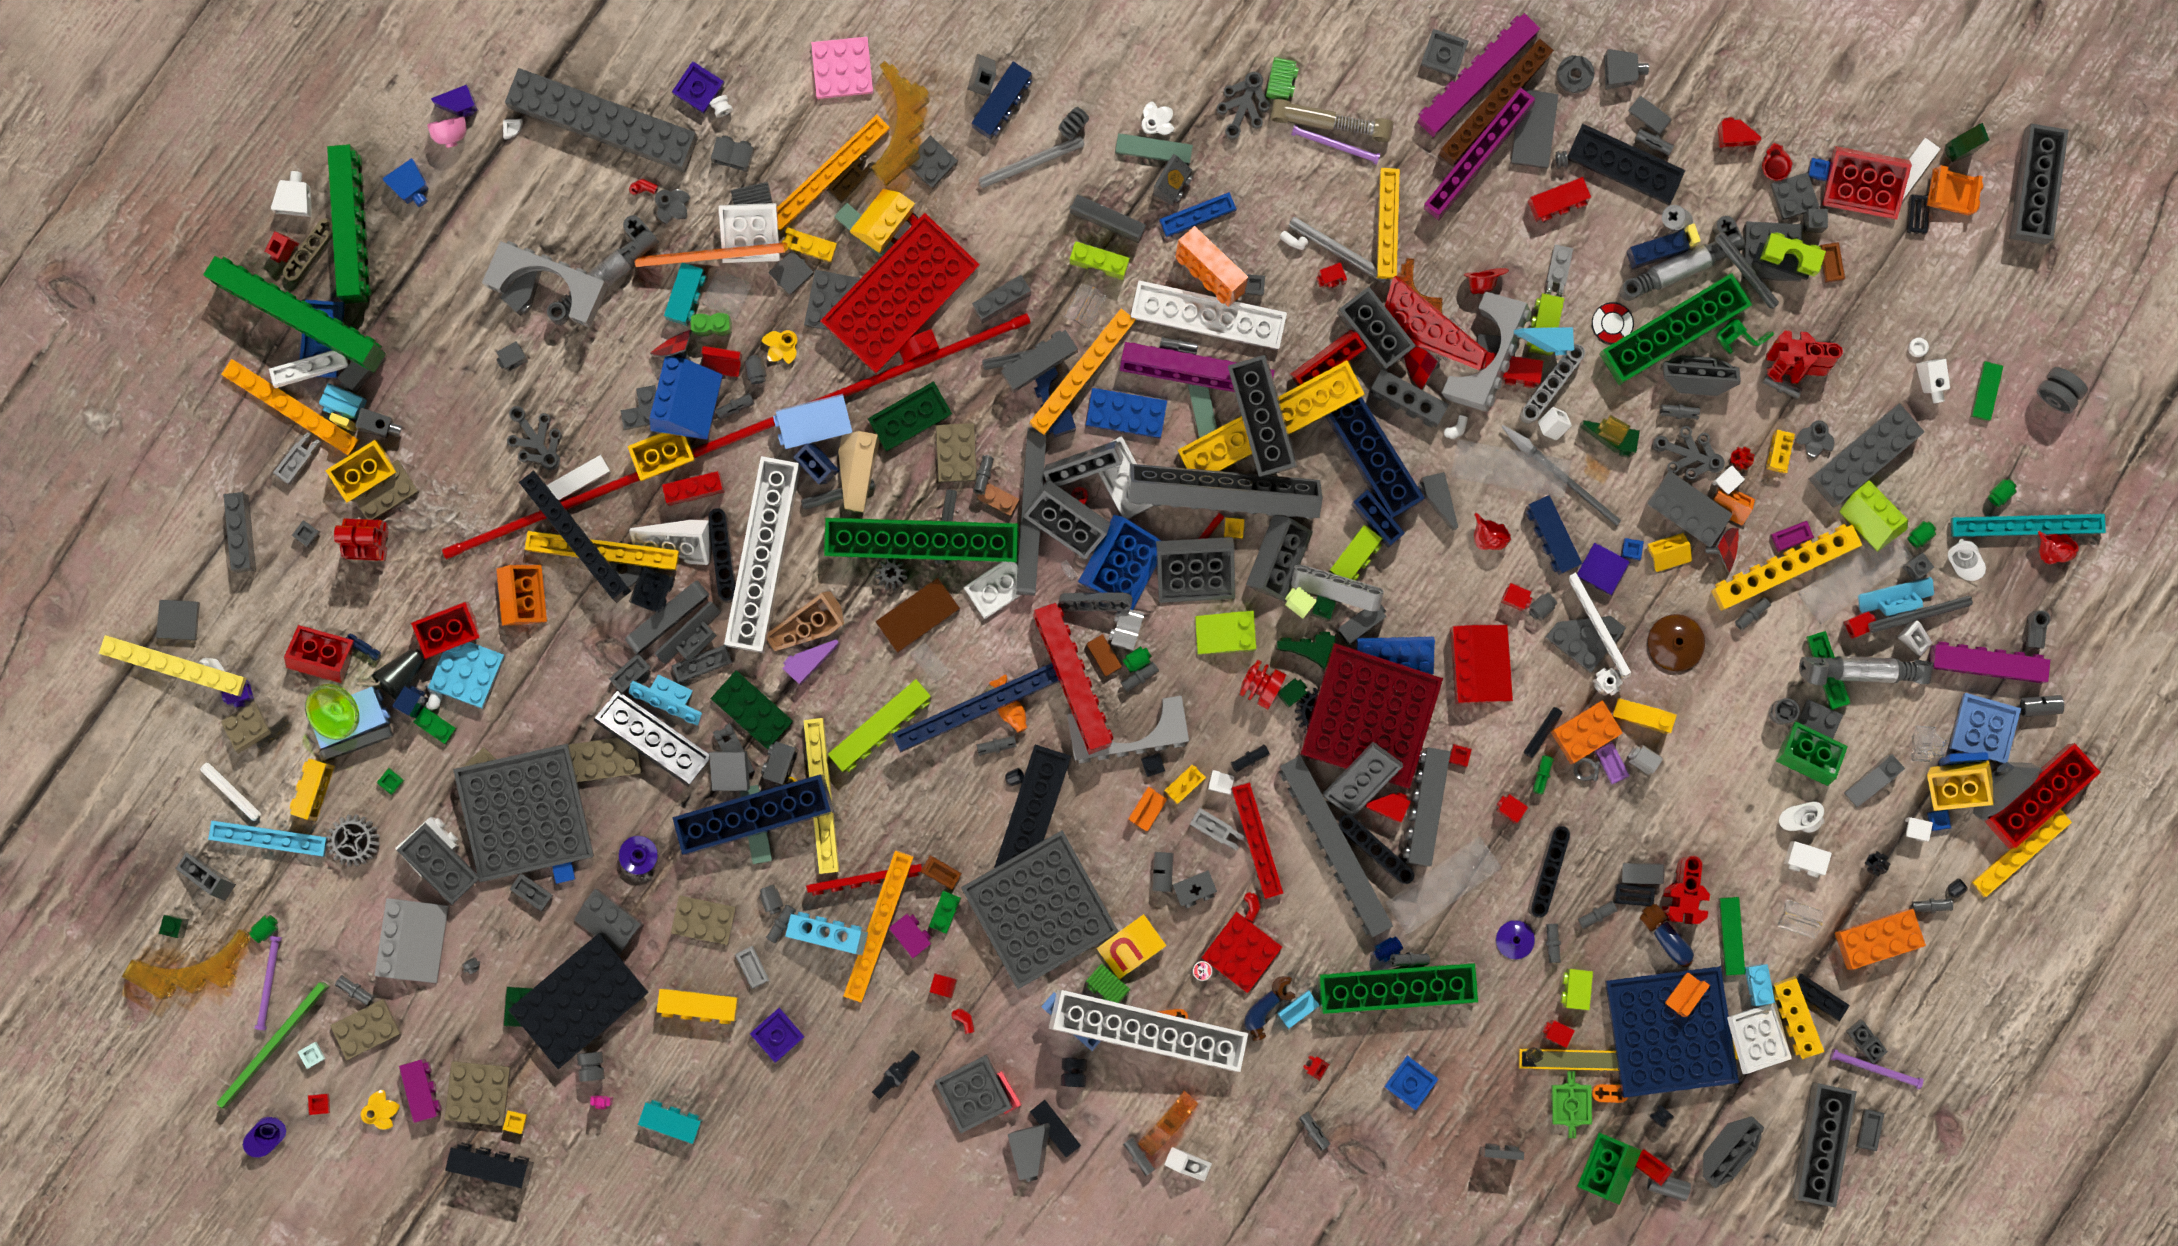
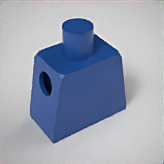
M412 158L382 178L406 204L414 200L416 205L421 207L428 202L423 193L429 188L418 165Z

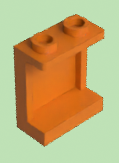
M1943 165L1934 168L1927 206L1967 216L1976 213L1980 207L1979 197L1983 189V176L1972 177L1948 171V167Z

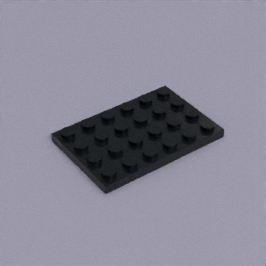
M598 933L508 1010L555 1067L560 1069L645 997L649 991L602 935Z

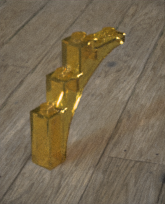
M884 61L879 66L895 93L897 121L889 146L871 168L877 178L887 187L920 158L919 147L912 140L925 130L924 120L917 112L930 101L928 98L929 92L923 85L919 86L916 82L911 85L905 77L901 78L898 75L899 71L893 64L889 65Z
M239 929L221 951L206 961L191 967L166 969L149 965L138 959H132L122 977L162 1000L173 996L176 991L175 985L191 994H198L206 986V979L221 988L231 987L237 978L235 976L237 970L231 966L237 963L240 958L239 952L249 943V932L245 929Z

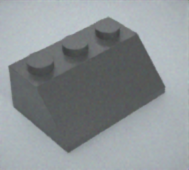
M594 889L574 919L594 936L600 933L619 955L622 954L644 925L599 889Z

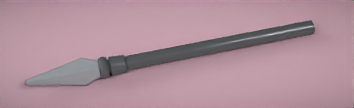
M1502 425L1503 430L1519 450L1528 453L1529 456H1532L1533 459L1544 465L1614 525L1617 526L1621 522L1616 515L1548 460L1541 451L1537 450V447L1533 446L1530 439Z

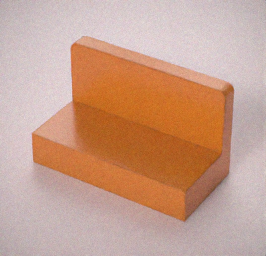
M1718 486L1713 501L1732 513L1731 521L1743 525L1753 510L1755 499L1735 489L1730 494H1726Z
M1148 786L1128 820L1143 830L1148 831L1167 799Z
M1686 973L1665 1001V1004L1682 1017H1688L1710 985L1705 981H1699L1690 973Z

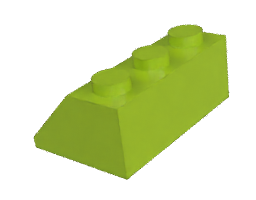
M1870 480L1854 491L1839 511L1877 552L1908 529V519Z

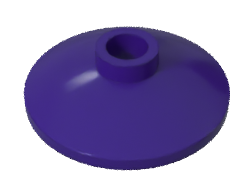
M644 836L630 837L620 847V864L631 874H645L657 862V848L650 839ZM637 852L643 854L641 859L636 858Z
M1506 922L1497 932L1496 945L1499 951L1507 958H1524L1534 947V933L1524 922ZM1515 936H1518L1520 939L1517 944L1513 942Z

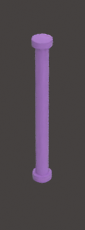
M1296 124L1291 134L1293 136L1296 134L1373 161V164L1377 165L1379 153L1374 154L1304 130Z
M270 936L271 946L258 1022L254 1028L257 1030L267 1029L265 1023L279 941H282V937Z
M1833 1049L1830 1055V1060H1839L1914 1085L1916 1089H1921L1923 1085V1078L1918 1077L1917 1079L1840 1053L1837 1049Z

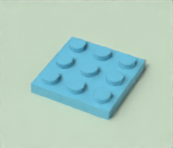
M471 642L442 653L428 688L483 709L505 655Z

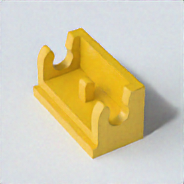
M1778 429L1773 432L1766 469L1781 473L1788 472L1795 434Z
M1191 765L1164 791L1178 804L1206 777L1199 772L1196 766Z

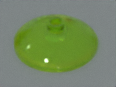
M322 684L314 688L306 698V717L313 729L320 735L329 739L340 740L350 736L356 730L360 718L359 709L354 698L342 687L334 684Z

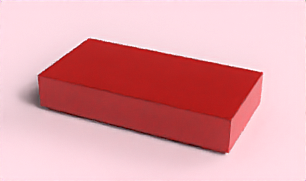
M1645 1149L1641 1151L1635 1166L1660 1186L1673 1172L1670 1167Z

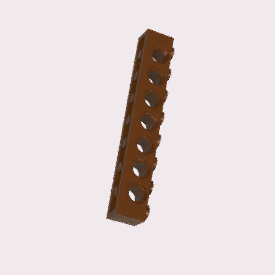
M1539 39L1441 148L1438 155L1453 167L1485 131L1520 87L1523 88L1545 64L1554 50L1543 40Z

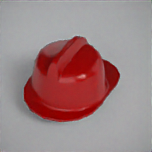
M1496 268L1481 272L1465 273L1464 276L1469 279L1471 293L1484 294L1485 292L1492 291L1496 286L1498 276L1508 273L1509 270L1506 268Z

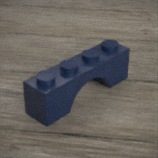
M1056 367L1035 379L1037 387H1034L1037 398L1041 397L1043 403L1040 405V408L1049 398L1051 384L1058 378ZM1065 409L1048 430L1049 434L1053 433L1054 438L1076 431L1071 411Z

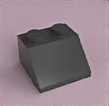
M776 741L774 745L771 744L767 754L770 756L769 761L764 763L761 774H764L763 778L781 785L787 784L799 750Z

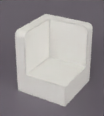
M1552 407L1538 421L1543 435L1554 440H1558L1572 426L1567 413L1555 407Z
M1730 466L1712 484L1714 486L1718 484L1726 494H1730L1745 479L1733 466Z
M1212 770L1208 790L1231 795L1234 776Z
M1911 817L1905 818V822L1908 823L1906 836L1915 838L1918 841L1928 842L1933 822Z

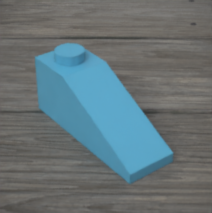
M1573 327L1522 328L1514 330L1515 335L1546 352H1555L1556 356L1567 355V351L1574 350Z

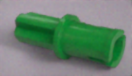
M1548 756L1541 757L1539 770L1535 773L1537 777L1533 792L1539 795L1544 794L1548 778H1551L1549 774L1554 759Z

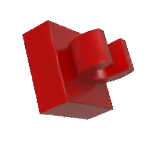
M1309 1056L1308 1058L1313 1061L1310 1067L1304 1065L1303 1067L1309 1075L1320 1081L1330 1064L1317 1056L1316 1058Z

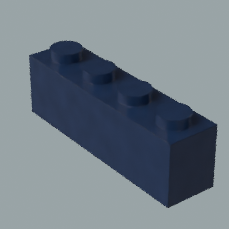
M1013 61L972 121V128L990 140L993 136H997L1002 129L1001 124L1003 121H1007L1010 118L1013 106H1017L1022 100L1023 96L1021 94L1025 89L1028 90L1032 85V73Z
M1550 495L1528 504L1525 511L1526 515L1535 525L1534 532L1538 538L1541 537L1543 551L1546 555L1550 556L1552 560L1550 565L1553 571L1561 575L1583 564Z

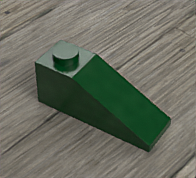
M1983 123L1950 140L1945 145L1946 155L1952 162L1973 155L1990 141Z
M1586 420L1580 423V427L1613 452L1619 453V456L1629 458L1630 455L1633 456L1637 452L1640 430Z

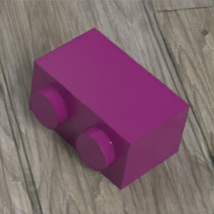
M907 913L889 929L910 956L915 958L932 944L929 941L932 937L926 930L921 931L917 926L920 922L913 914L909 916Z

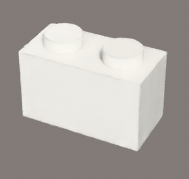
M1791 841L1784 864L1789 865L1788 869L1800 872V869L1808 871L1807 875L1818 878L1819 875L1826 874L1832 853Z

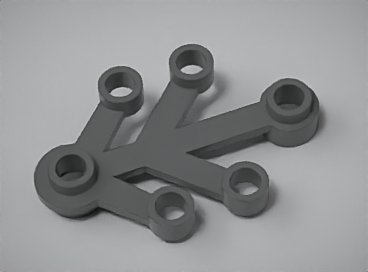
M1250 72L1246 75L1245 81L1233 86L1228 85L1224 88L1223 93L1227 98H1232L1235 92L1246 89L1243 96L1226 103L1221 102L1217 105L1216 110L1220 115H1224L1228 110L1239 106L1233 123L1229 124L1225 130V135L1230 140H1235L1240 136L1241 130L1239 126L1246 109L1252 119V127L1254 129L1262 127L1263 120L1259 117L1251 99L1253 92H1255L1258 98V108L1261 112H1266L1270 108V103L1266 100L1261 89L1263 77L1258 72ZM1256 79L1257 83L1251 84L1250 80ZM1231 89L1233 93L1227 94L1226 90ZM1266 103L1268 107L1262 108L1261 104ZM1224 106L1226 110L1220 111L1219 107ZM1259 120L1261 124L1257 126L1254 124V121ZM1234 130L1236 134L1232 136L1229 134V131Z
M520 406L512 407L509 412L510 418L515 422H519L531 440L510 435L507 438L508 445L511 447L523 446L538 449L541 455L529 454L527 451L522 450L518 453V459L523 463L528 461L541 463L547 470L556 469L560 464V457L556 454L558 440L562 437L561 431L556 428L550 431L551 441L547 450L544 446L547 425L550 424L551 417L546 413H542L539 416L540 424L538 434H536L525 419V410ZM517 412H521L520 418L515 417ZM547 416L548 421L542 422V417ZM557 431L559 436L553 438L552 434ZM512 438H516L515 444L510 443ZM526 453L527 458L522 460L521 455ZM549 458L554 459V462L552 464H548L547 461Z
M1684 426L1679 431L1688 449L1670 443L1665 436H1658L1653 440L1652 446L1657 452L1669 450L1686 457L1677 462H1670L1667 465V471L1670 470L1676 473L1680 468L1695 461L1704 463L1695 469L1689 468L1685 471V477L1688 480H1693L1697 475L1708 470L1712 473H1717L1724 468L1725 461L1721 455L1714 453L1709 443L1710 436L1707 433H1701L1697 437V441L1703 446L1706 455L1699 453L1691 436L1692 429L1689 426ZM1683 429H1687L1689 434L1684 435ZM1702 435L1707 438L1706 442L1701 441ZM1663 440L1665 445L1660 446L1658 441ZM1717 460L1718 466H1714L1712 461ZM1671 464L1676 466L1675 471L1670 469ZM1688 471H1693L1694 477H1690Z

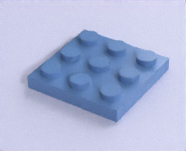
M1963 693L1949 749L1963 753L1987 752L1989 760L2002 764L2008 762L2021 708Z

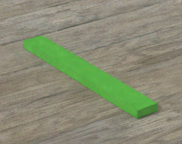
M320 982L315 986L217 1101L219 1107L225 1108L233 1101L330 987L325 982Z

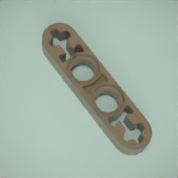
M324 218L318 222L284 267L283 276L289 282L295 283L302 278L333 237L332 221L330 219ZM324 225H327V226L329 225V227L331 228V230H330V231L325 230V229L323 228V226H324ZM320 232L325 238L323 239L317 233ZM314 238L320 239V245L316 248L310 245L311 240ZM303 253H307L309 256L308 261L305 263L299 261V257ZM296 262L302 269L294 265V263ZM295 270L296 276H290L288 272Z

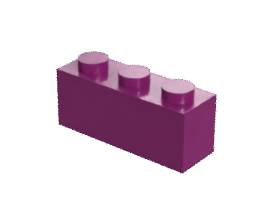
M421 1059L400 1065L399 1069L413 1122L416 1123L440 1116L442 1107L440 1101L436 1100L435 1092H437L435 1082L431 1081L430 1073H432L430 1063L426 1062V1059Z

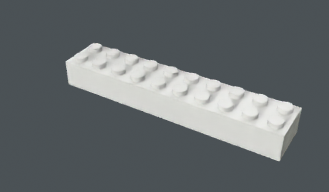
M761 456L724 643L727 647L765 653L801 468L799 463Z
M1057 990L1049 1029L1234 1072L1241 1071L1248 1033L1064 990Z

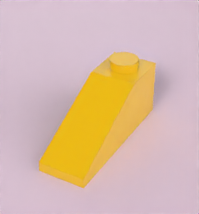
M1617 698L1612 714L1615 718L1664 734L1672 732L1677 716L1658 708Z

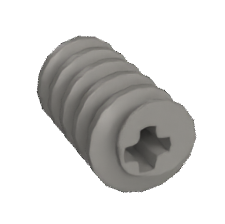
M1670 205L1663 211L1662 222L1671 230L1679 232L1693 223V217L1690 212L1681 206Z

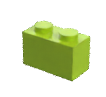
M1567 969L1563 973L1562 982L1565 984V992L1561 993L1563 1007L1590 1010L1593 971Z

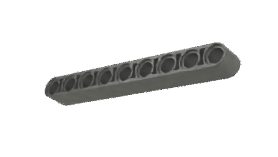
M1034 427L1027 428L1016 595L1035 596L1040 528L1024 518L1023 515L1036 494L1043 487L1046 434L1043 435Z

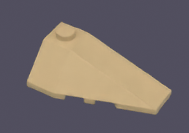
M857 431L842 435L838 454L845 510L864 513L880 443L878 434Z

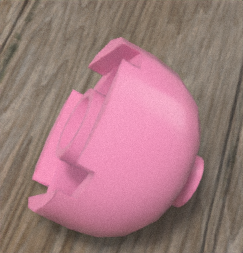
M455 117L427 124L431 138L438 144H446V148L458 146L457 142L465 137L467 131L464 117Z

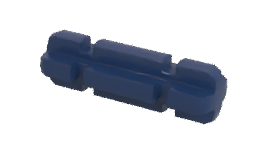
M351 633L346 637L347 639L354 640L353 647L367 656L369 655V658L374 661L379 659L380 651L375 648L373 649L372 646L361 639H357L358 637Z

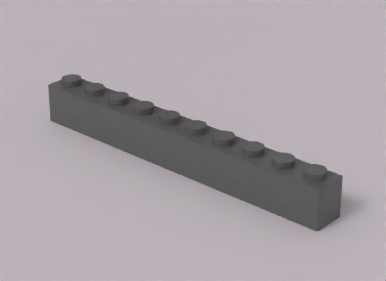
M1301 755L1281 765L1278 774L1283 782L1287 781L1289 785L1287 790L1291 798H1296L1299 804L1296 806L1301 816H1306L1308 820L1306 825L1311 833H1315L1317 837L1315 842L1320 850L1323 849L1327 856L1324 857L1329 867L1333 866L1336 872L1333 875L1337 883H1342L1345 888L1343 894L1347 901H1352L1354 905L1352 910L1356 918H1361L1363 922L1361 927L1366 936L1374 937L1393 927Z

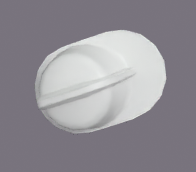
M1960 539L1955 546L1950 548L1948 558L1959 577L1969 581H1975L1983 577L1986 566L1978 547L1973 542Z
M1809 802L1787 808L1779 817L1780 826L1788 831L1802 830L1807 833L1814 832L1824 824V808L1819 802Z

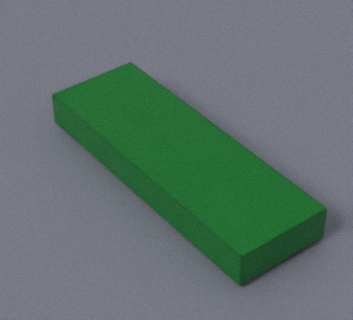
M1987 361L1983 362L1971 417L1991 421L2004 366Z

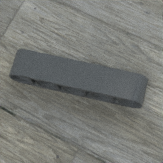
M698 580L693 582L668 602L663 610L659 613L656 612L625 638V641L636 654H640L702 604L710 594Z

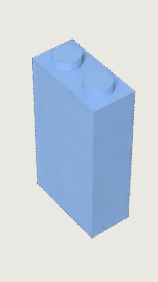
M843 394L776 410L777 415L773 416L775 426H780L781 434H778L780 445H785V449L852 433Z
M369 687L308 712L307 714L320 748L325 750L390 724L389 718L391 716L387 707L384 708L382 704L384 698L380 689L377 690L375 687Z

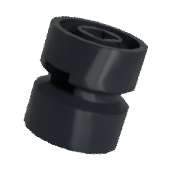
M1062 1058V1070L1064 1073L1061 1075V1086L1086 1087V1076L1083 1072L1087 1068V1059ZM1072 1068H1076V1073H1071Z

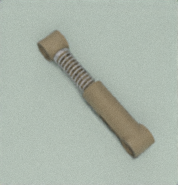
M1282 99L1273 100L1270 120L1277 123L1289 122L1332 131L1335 128L1344 129V131L1347 129V131H1354V133L1355 131L1361 134L1362 132L1364 134L1367 133V135L1372 136L1373 140L1379 142L1391 141L1394 124L1393 121L1383 118L1375 119L1374 122L1369 120L1366 122V119L1363 121V119L1360 120L1359 118L1357 120L1356 118L1353 119V117L1351 119L1350 117L1346 118L1343 115L1340 117L1334 111L1296 105Z

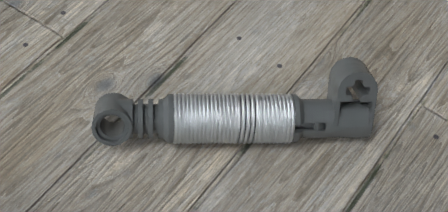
M628 216L623 222V228L631 238V241L622 249L618 248L614 253L612 252L611 255L606 257L601 264L599 263L587 275L593 277L595 274L603 277L609 287L634 267L637 258H641L659 243L655 235L637 216ZM632 225L637 226L639 232H641L639 235L631 228ZM568 292L570 295H565V299L562 297L561 302H553L547 308L548 317L556 325H563L568 321L572 305L571 292ZM562 310L561 316L554 317L555 311Z
M1730 216L1719 218L1713 225L1715 237L1721 232H1732L1731 235L1727 236L1738 251L1745 249L1744 239L1734 219ZM1717 241L1708 245H1699L1649 268L1648 272L1637 276V278L1626 280L1620 287V296L1626 301L1634 300L1636 297L1643 295V293L1654 289L1660 290L1710 268L1716 261L1728 255ZM1627 286H1632L1635 292L1633 294L1629 293Z
M1836 656L1835 658L1801 657L1799 662L1800 675L1807 682L1815 685H1826L1828 677H1834L1836 680L1897 683L1907 680L1918 684H1930L1933 663L1929 661L1901 662L1895 658Z

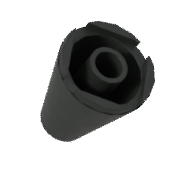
M409 649L375 671L371 677L376 683L380 681L381 688L396 700L404 686L410 688L425 663L424 655L418 649Z

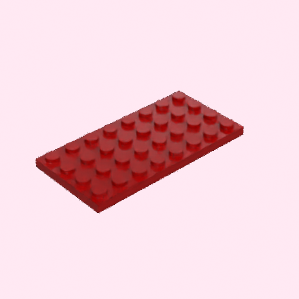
M924 213L820 322L877 374L908 339L970 277L980 264Z

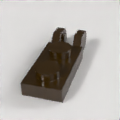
M862 154L854 163L852 162L827 189L841 204L876 166L872 161L863 171L858 168L866 161L867 156L865 154Z

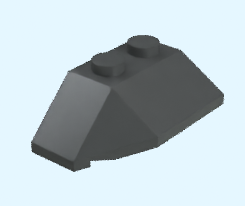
M1679 355L1663 362L1664 379L1679 393L1718 396L1741 383L1739 367H1733L1731 364L1718 358Z
M2006 762L2000 765L1992 774L1994 804L1974 807L1973 814L1983 821L1997 814L2036 781L2039 774H2041L2042 769L2032 763Z
M1752 1116L1727 1123L1703 1153V1178L1714 1188L1733 1180L1758 1150L1764 1127Z

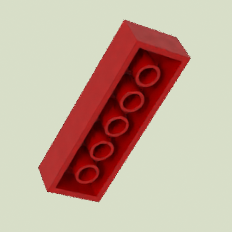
M2075 743L2067 744L2041 767V774H2039L2036 781L2006 808L1984 821L2008 849L2017 848L2101 773Z

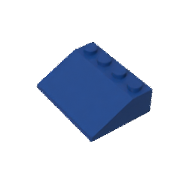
M665 357L650 414L651 431L708 440L723 375L685 358Z
M1113 515L1107 535L1097 545L1078 582L1096 593H1127L1131 595L1132 605L1130 609L1133 610L1157 566L1156 541L1162 540L1126 518Z

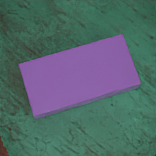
M1613 742L1595 750L1611 785L1630 776Z

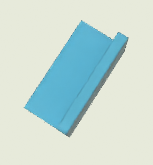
M1306 990L1277 1012V1014L1289 1029L1320 1005L1312 996L1310 990Z

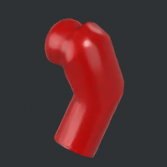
M1248 892L1244 896V901L1248 902L1249 905L1245 918L1253 922L1261 906L1258 896L1255 893Z
M963 1009L952 1011V1019L963 1023L965 1034L975 1032L971 1014Z

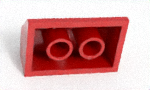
M463 602L411 623L425 659L480 638L477 622L469 602Z
M298 625L284 655L286 668L342 684L349 668L354 640Z

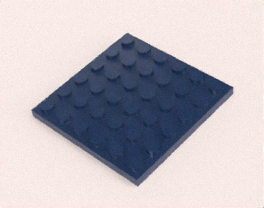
M1721 966L1605 981L1623 1098L1739 1083L1732 1034L1727 1019L1729 1015ZM1690 973L1699 981H1705L1710 986L1688 1017H1682L1666 1005L1665 1001L1684 975Z

